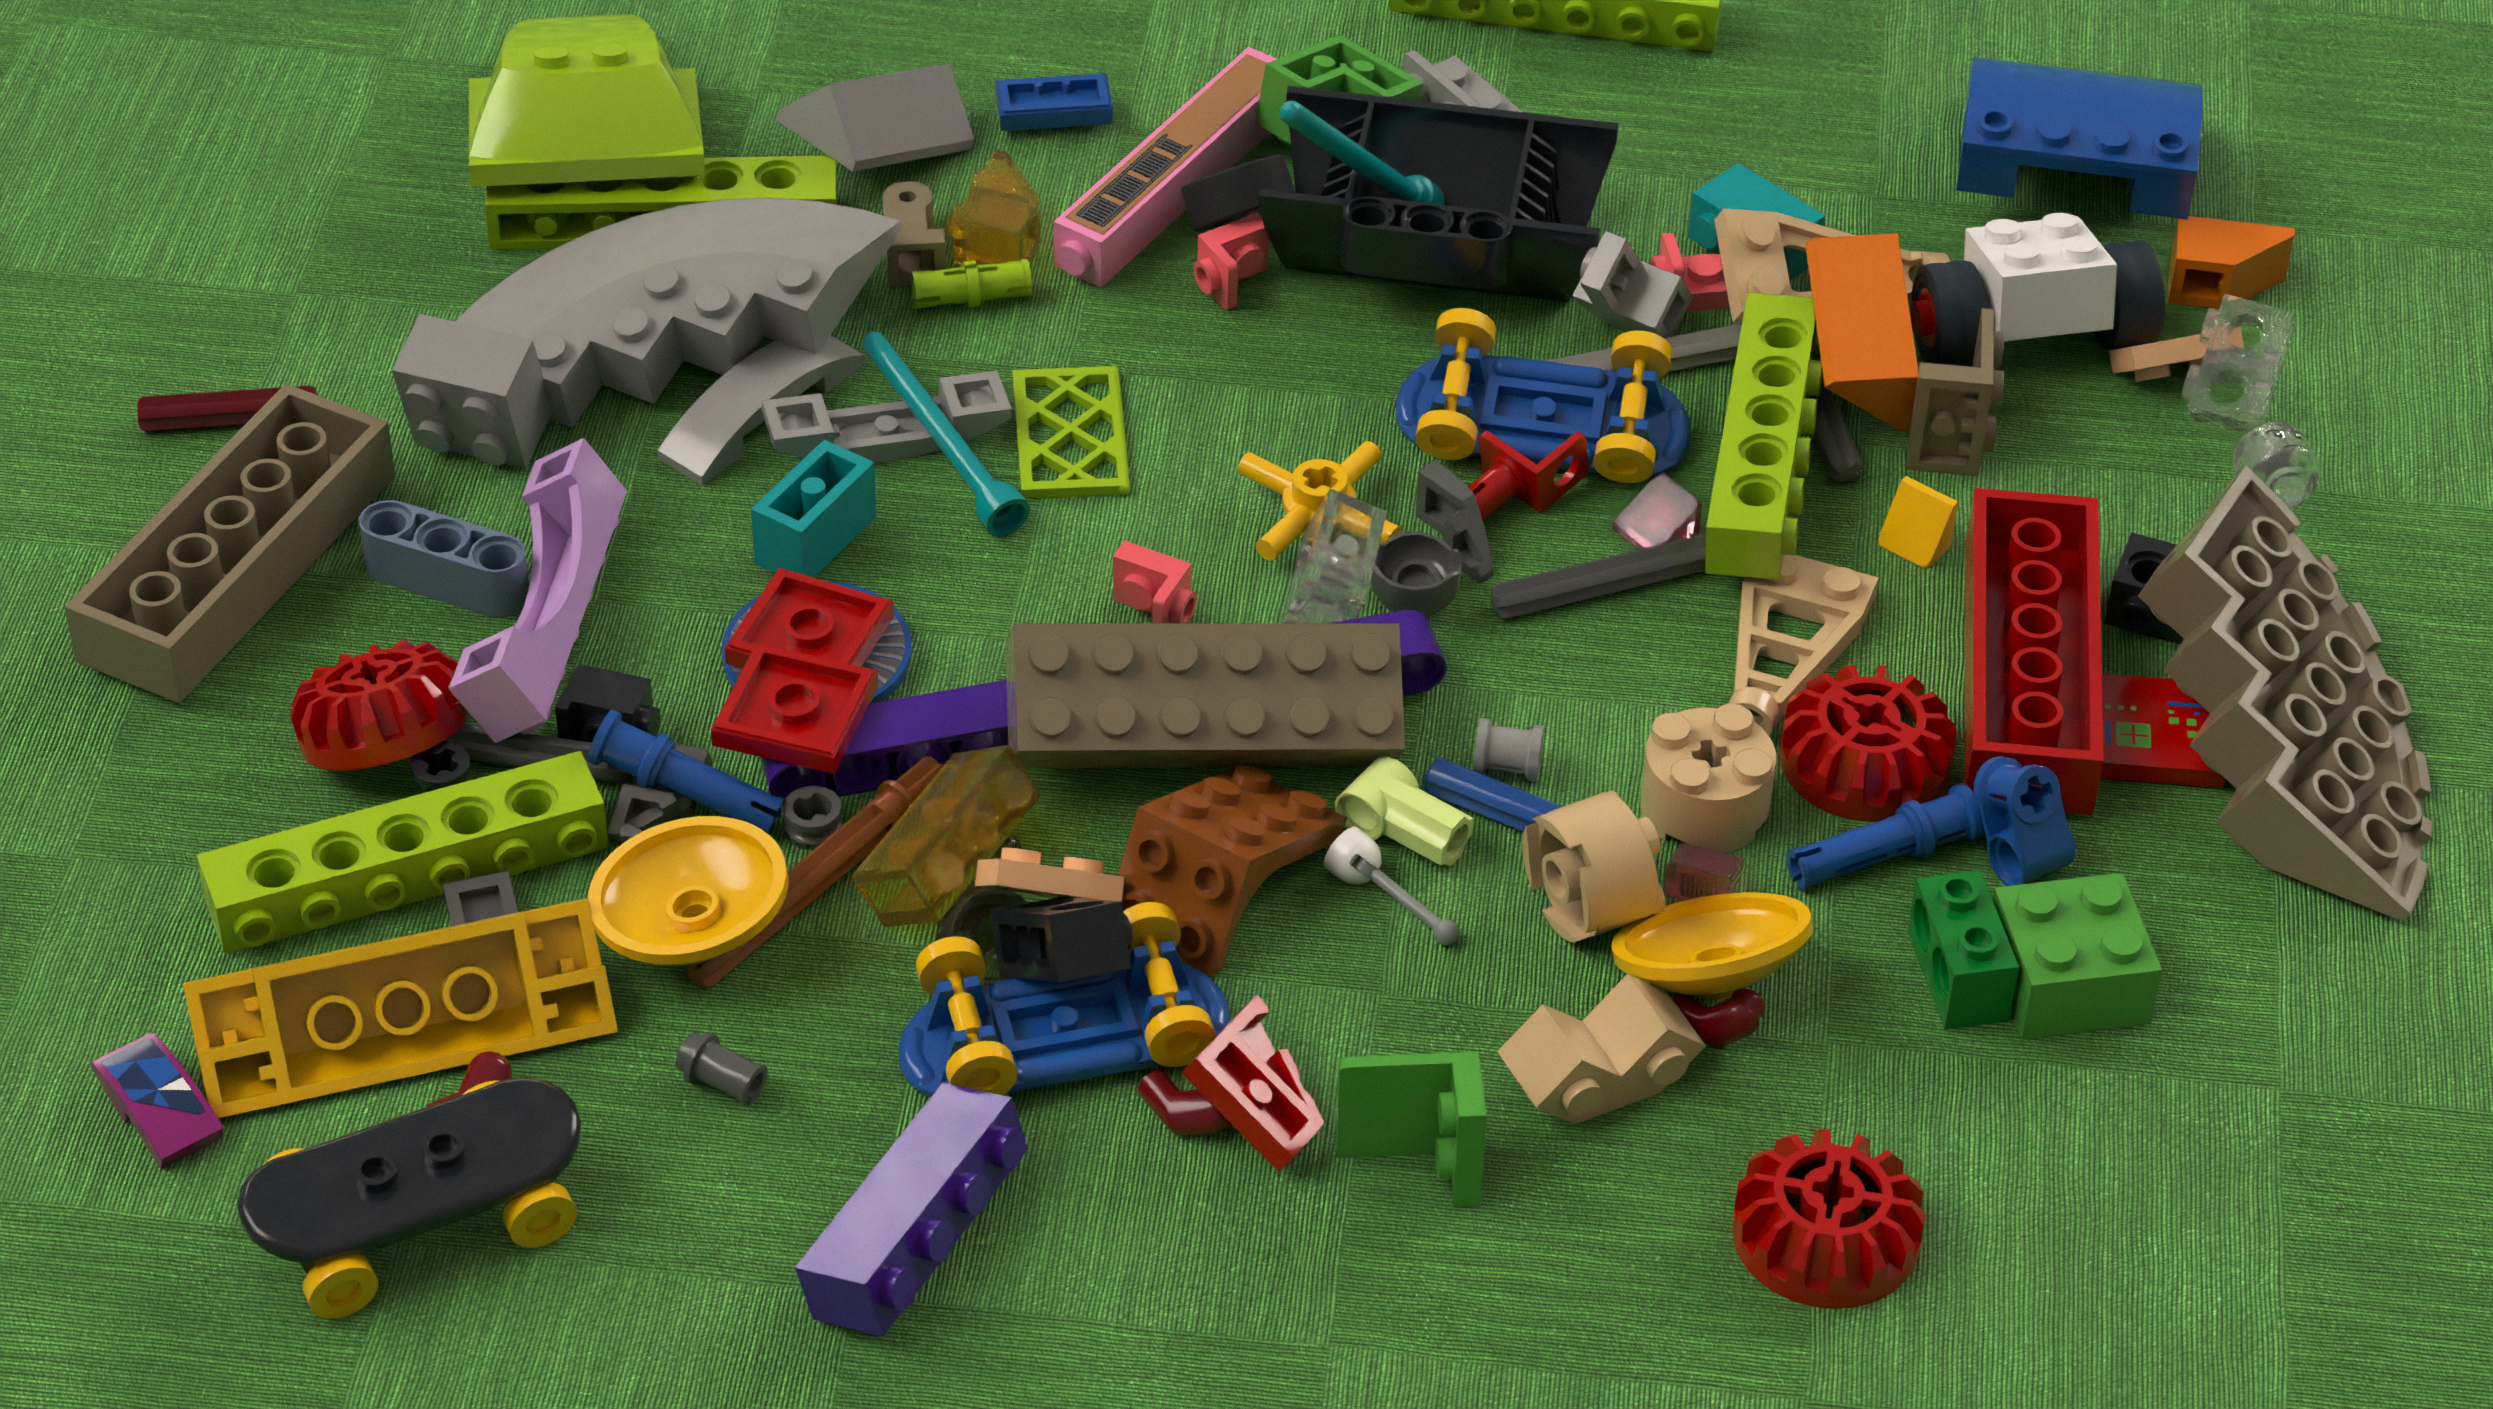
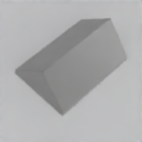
M950 64L831 83L778 109L776 121L852 172L971 150L975 140Z

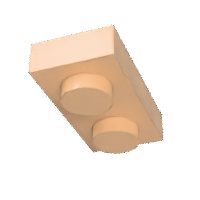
M2241 327L2109 350L2113 374L2134 371L2135 382L2171 376L2169 364L2188 361L2190 372L2225 366L2224 354L2245 349Z
M1002 848L1001 859H980L977 863L975 886L1053 898L1074 897L1122 901L1125 877L1102 874L1104 864L1102 861L1064 857L1063 868L1041 865V852L1017 848Z

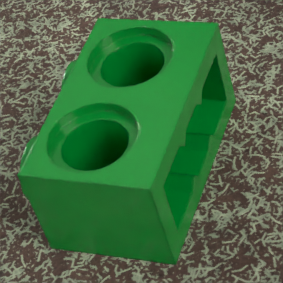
M1981 870L1916 878L1907 933L1944 1029L2009 1021L2019 965Z

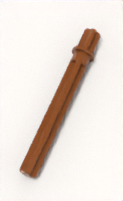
M923 757L896 781L886 780L879 785L877 789L878 796L788 871L789 886L787 895L773 920L758 935L740 948L709 961L685 965L687 977L691 981H695L702 989L711 988L902 825L907 827L913 826L920 819V810L948 787L947 775L949 772L943 764H938L932 757Z

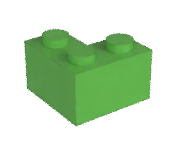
M1339 34L1266 63L1255 123L1276 135L1280 142L1291 145L1289 125L1282 121L1279 114L1281 106L1286 102L1288 86L1420 101L1424 83Z

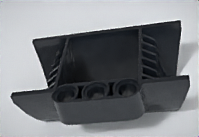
M1288 86L1286 102H1298L1403 176H1425L1443 191L1444 205L1393 199L1390 194L1289 126L1296 193L1260 189L1258 211L1269 240L1286 269L1569 302L1581 280L1580 269L1584 257L1592 247H1598L1600 228L1587 227L1617 143L1619 123Z

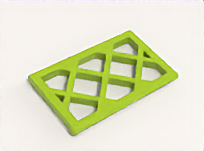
M1117 366L1012 370L1021 495L1025 499L1129 494L1131 488L1119 368ZM1108 383L1109 395L1099 401L1080 389L1086 384ZM1046 385L1054 390L1039 403L1026 397V386ZM1067 398L1087 409L1085 413L1071 423L1051 412V410ZM1100 418L1112 424L1113 436L1104 443L1084 431ZM1037 421L1058 432L1042 445L1029 438V427ZM1071 440L1091 451L1090 454L1075 465L1054 454ZM1106 460L1116 466L1117 478L1096 479L1088 474V472ZM1042 462L1062 475L1051 481H1033L1032 469Z

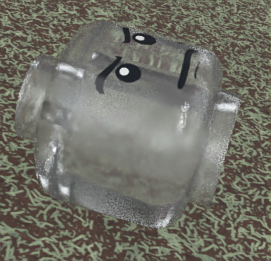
M2279 421L2259 425L2246 433L2234 449L2232 465L2236 475L2247 465L2290 510L2304 503L2319 485L2321 467L2318 458L2306 435L2293 424Z

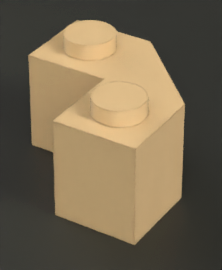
M1627 974L1582 1021L1542 1004L1497 1052L1537 1109L1578 1124L1661 1093L1669 1084L1678 1080L1686 1072L1689 1063L1706 1045L1666 990Z

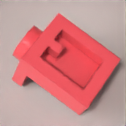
M1258 212L1198 235L1197 261L1193 267L1196 282L1205 294H1211L1225 310L1237 306L1238 281L1268 270L1269 237Z
M1674 233L1661 234L1659 255L1651 257L1650 265L1681 276L1693 296L1686 312L1730 309L1720 254H1697L1695 256L1681 257Z
M1124 540L1113 555V599L1134 609L1151 613L1152 623H1189L1197 603V594L1191 591V563Z

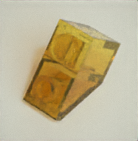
M996 149L983 170L978 169L974 173L969 193L962 204H955L948 221V236L954 238L955 263L962 264L963 261L975 260L976 265L1006 263L1021 259H1028V262H1030L1040 245V198L1005 151Z

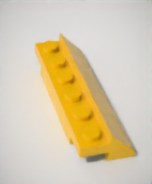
M584 898L184 982L183 988L207 1102L216 1116L222 1118L470 1064L474 1057L483 1052L492 1051L502 1056H508L618 1032L605 965H602L595 928L591 920L592 913L589 899Z

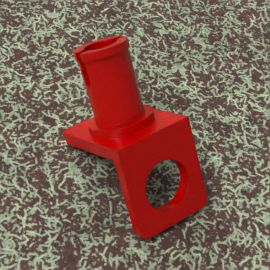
M1484 431L1478 437L1484 474L1470 484L1468 488L1475 495L1483 523L1488 516L1512 496L1518 497L1539 513H1543L1588 474L1589 464L1586 436L1580 432H1575L1536 465L1489 431ZM1573 456L1567 473L1560 480L1554 482V476L1560 464L1568 457Z

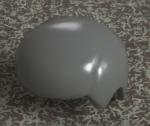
M1422 531L1396 534L1383 544H1377L1373 548L1369 565L1370 584L1373 593L1388 610L1394 612L1415 610L1423 613L1425 616L1438 613L1452 602L1462 583L1461 553L1457 549L1452 550L1441 538Z

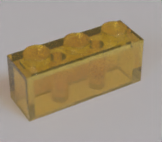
M1009 745L954 753L852 874L851 878L884 927L940 921L976 877L978 860L990 859L1039 800L1041 794Z

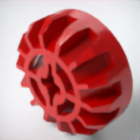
M400 640L392 649L382 650L377 644L370 645L369 653L353 658L345 653L339 656L336 666L317 667L314 669L311 680H304L300 683L292 701V709L289 714L303 759L311 766L326 770L364 769L405 759L444 741L457 732L471 715L448 689L458 662L428 642L414 646L407 640Z
M1847 665L1838 670L1835 680L1825 672L1808 681L1805 690L1790 698L1781 733L1779 748L1780 765L1793 789L1814 806L1833 815L1852 820L1882 821L1894 816L1896 810L1905 802L1915 800L1922 804L1941 796L1951 776L1957 736L1956 725L1947 717L1948 707L1934 692L1924 694V685L1914 676L1909 674L1898 684L1889 679V670L1886 666L1879 665L1873 677H1859L1855 665ZM1900 715L1915 722V728L1900 721Z
M1830 1129L1815 1131L1809 1147L1803 1144L1797 1134L1789 1135L1776 1141L1774 1151L1768 1149L1756 1153L1748 1162L1745 1178L1738 1181L1732 1221L1733 1242L1741 1261L1748 1271L1765 1287L1784 1298L1819 1308L1839 1309L1866 1305L1884 1298L1899 1288L1915 1268L1920 1253L1926 1214L1921 1210L1923 1198L1921 1186L1913 1177L1903 1174L1904 1162L1892 1152L1886 1150L1874 1159L1871 1158V1141L1862 1135H1856L1851 1147L1832 1144ZM1812 1170L1805 1176L1804 1180L1788 1177L1791 1173ZM1860 1179L1879 1188L1880 1193L1864 1191V1185ZM1785 1192L1800 1195L1798 1212L1790 1206ZM1831 1205L1834 1207L1831 1219H1827V1207ZM1863 1206L1878 1209L1872 1217L1860 1223Z

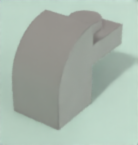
M1605 231L1598 247H1592L1584 257L1580 269L1581 280L1572 295L1585 309L1625 332L1636 330L1648 331L1663 338L1675 335L1693 299L1681 276L1640 261L1626 238Z

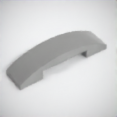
M831 335L817 354L780 339L762 347L727 371L694 402L658 449V459L703 486L744 455L743 437L765 421L762 412L763 400L799 396L811 386L826 394L865 365V355Z
M998 370L939 378V396L931 397L965 442L1011 419L1012 409ZM821 393L762 401V412L775 450L789 455L805 458L823 440H827L874 463L907 459L941 451L904 401L828 411Z

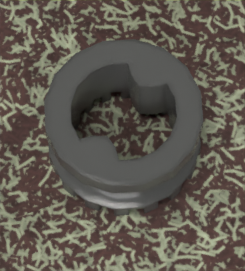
M806 786L793 791L785 799L783 814L786 838L788 840L792 839V844L795 846L801 844V849L807 850L808 845H810L812 850H814L843 825L841 801L832 790L820 786ZM815 811H818V814L813 816L811 820H804L800 818V816H803V818L810 817L815 814Z

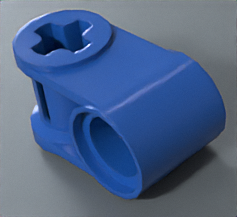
M2004 756L1993 757L1986 761L1976 774L1974 796L1979 805L1988 842V858L1997 877L2006 886L2029 884L2070 865L2074 861L2076 854L2075 842L2068 828L2060 794V783L2056 774L2047 767L2035 764L2023 767L2015 759ZM2028 781L2034 782V783H2038V784H2042V786H2038V785H2034V784L2028 783ZM1992 793L2007 797V799L1992 795Z

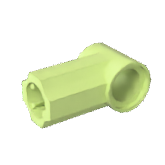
M1382 756L1374 760L1335 801L1336 812L1347 817L1344 826L1346 829L1358 827L1373 840L1384 834L1439 865L1444 864L1450 867L1462 855L1464 847L1473 832V817L1419 789L1414 774L1407 766L1397 759L1388 756Z

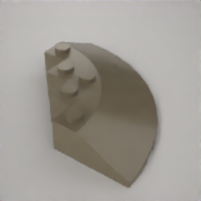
M2246 465L2237 473L2158 566L2138 595L2150 607V610L2158 620L2170 625L2184 638L2163 670L2175 680L2177 686L2184 694L2194 698L2210 713L2189 746L2202 757L2205 764L2211 770L2221 774L2236 788L2235 793L2216 823L2229 834L2237 846L2247 850L2267 868L2403 921L2411 914L2424 885L2428 864L2422 861L2423 844L2432 837L2433 824L2432 820L2424 817L2423 799L2431 793L2425 753L2414 750L2405 719L2413 711L2402 683L2387 675L2375 651L2383 642L2360 601L2349 605L2339 590L2334 577L2339 572L2338 568L2327 554L2319 558L2314 556L2305 542L2294 531L2301 524L2299 519Z

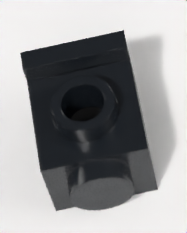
M578 664L555 706L558 738L592 743L602 721L611 709L622 714L623 722L656 737L660 726V709L653 707L651 679Z

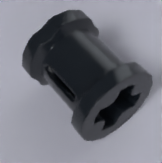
M442 741L423 752L413 755L411 771L416 782L420 784L421 791L419 794L466 782L470 772V757L465 748L457 743Z

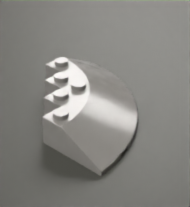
M782 198L724 199L675 206L634 216L602 227L550 250L509 275L477 299L455 322L533 339L553 412L549 420L573 428L602 385L654 404L683 361L724 375L740 361L754 353L764 337L775 341L780 339L814 354L819 353L901 231L902 224L900 220L859 208L811 200Z

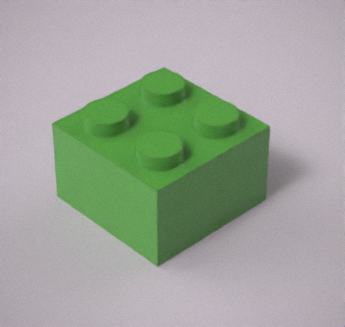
M2123 873L1994 888L1992 900L2019 965L2011 1013L2022 1040L2151 1024L2163 970Z

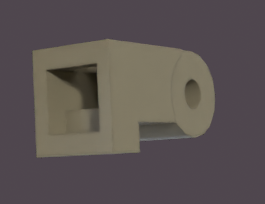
M910 181L899 182L889 186L882 196L883 216L900 220L902 229L885 253L888 287L911 286L912 271L946 269L944 228L934 229L933 195L928 187Z

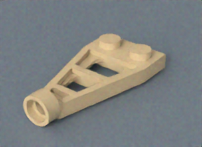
M1723 208L1715 218L1714 223L1732 322L1742 323L1747 292L1812 297V290L1797 292L1791 289L1783 248L1790 247L1806 252L1805 243L1813 238L1856 235L1778 212ZM1900 249L1908 302H1911L1912 285L1917 269L1926 264L1950 262L1949 257L1945 253L1911 252Z
M1797 555L1783 556L1780 580L1745 577L1742 583L1734 689L1728 704L1742 705L1760 714L1761 716H1753V721L1769 736L1773 727L1786 714L1790 698L1805 690L1808 681L1823 674L1859 635L1876 597L1879 577ZM1772 610L1823 624L1824 626L1808 641L1768 630V613ZM1757 655L1797 665L1788 679L1754 670Z

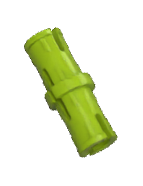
M1028 259L976 265V261L971 260L963 261L962 267L911 272V290L915 309L966 303L968 308L980 307L981 301L1032 296V279Z

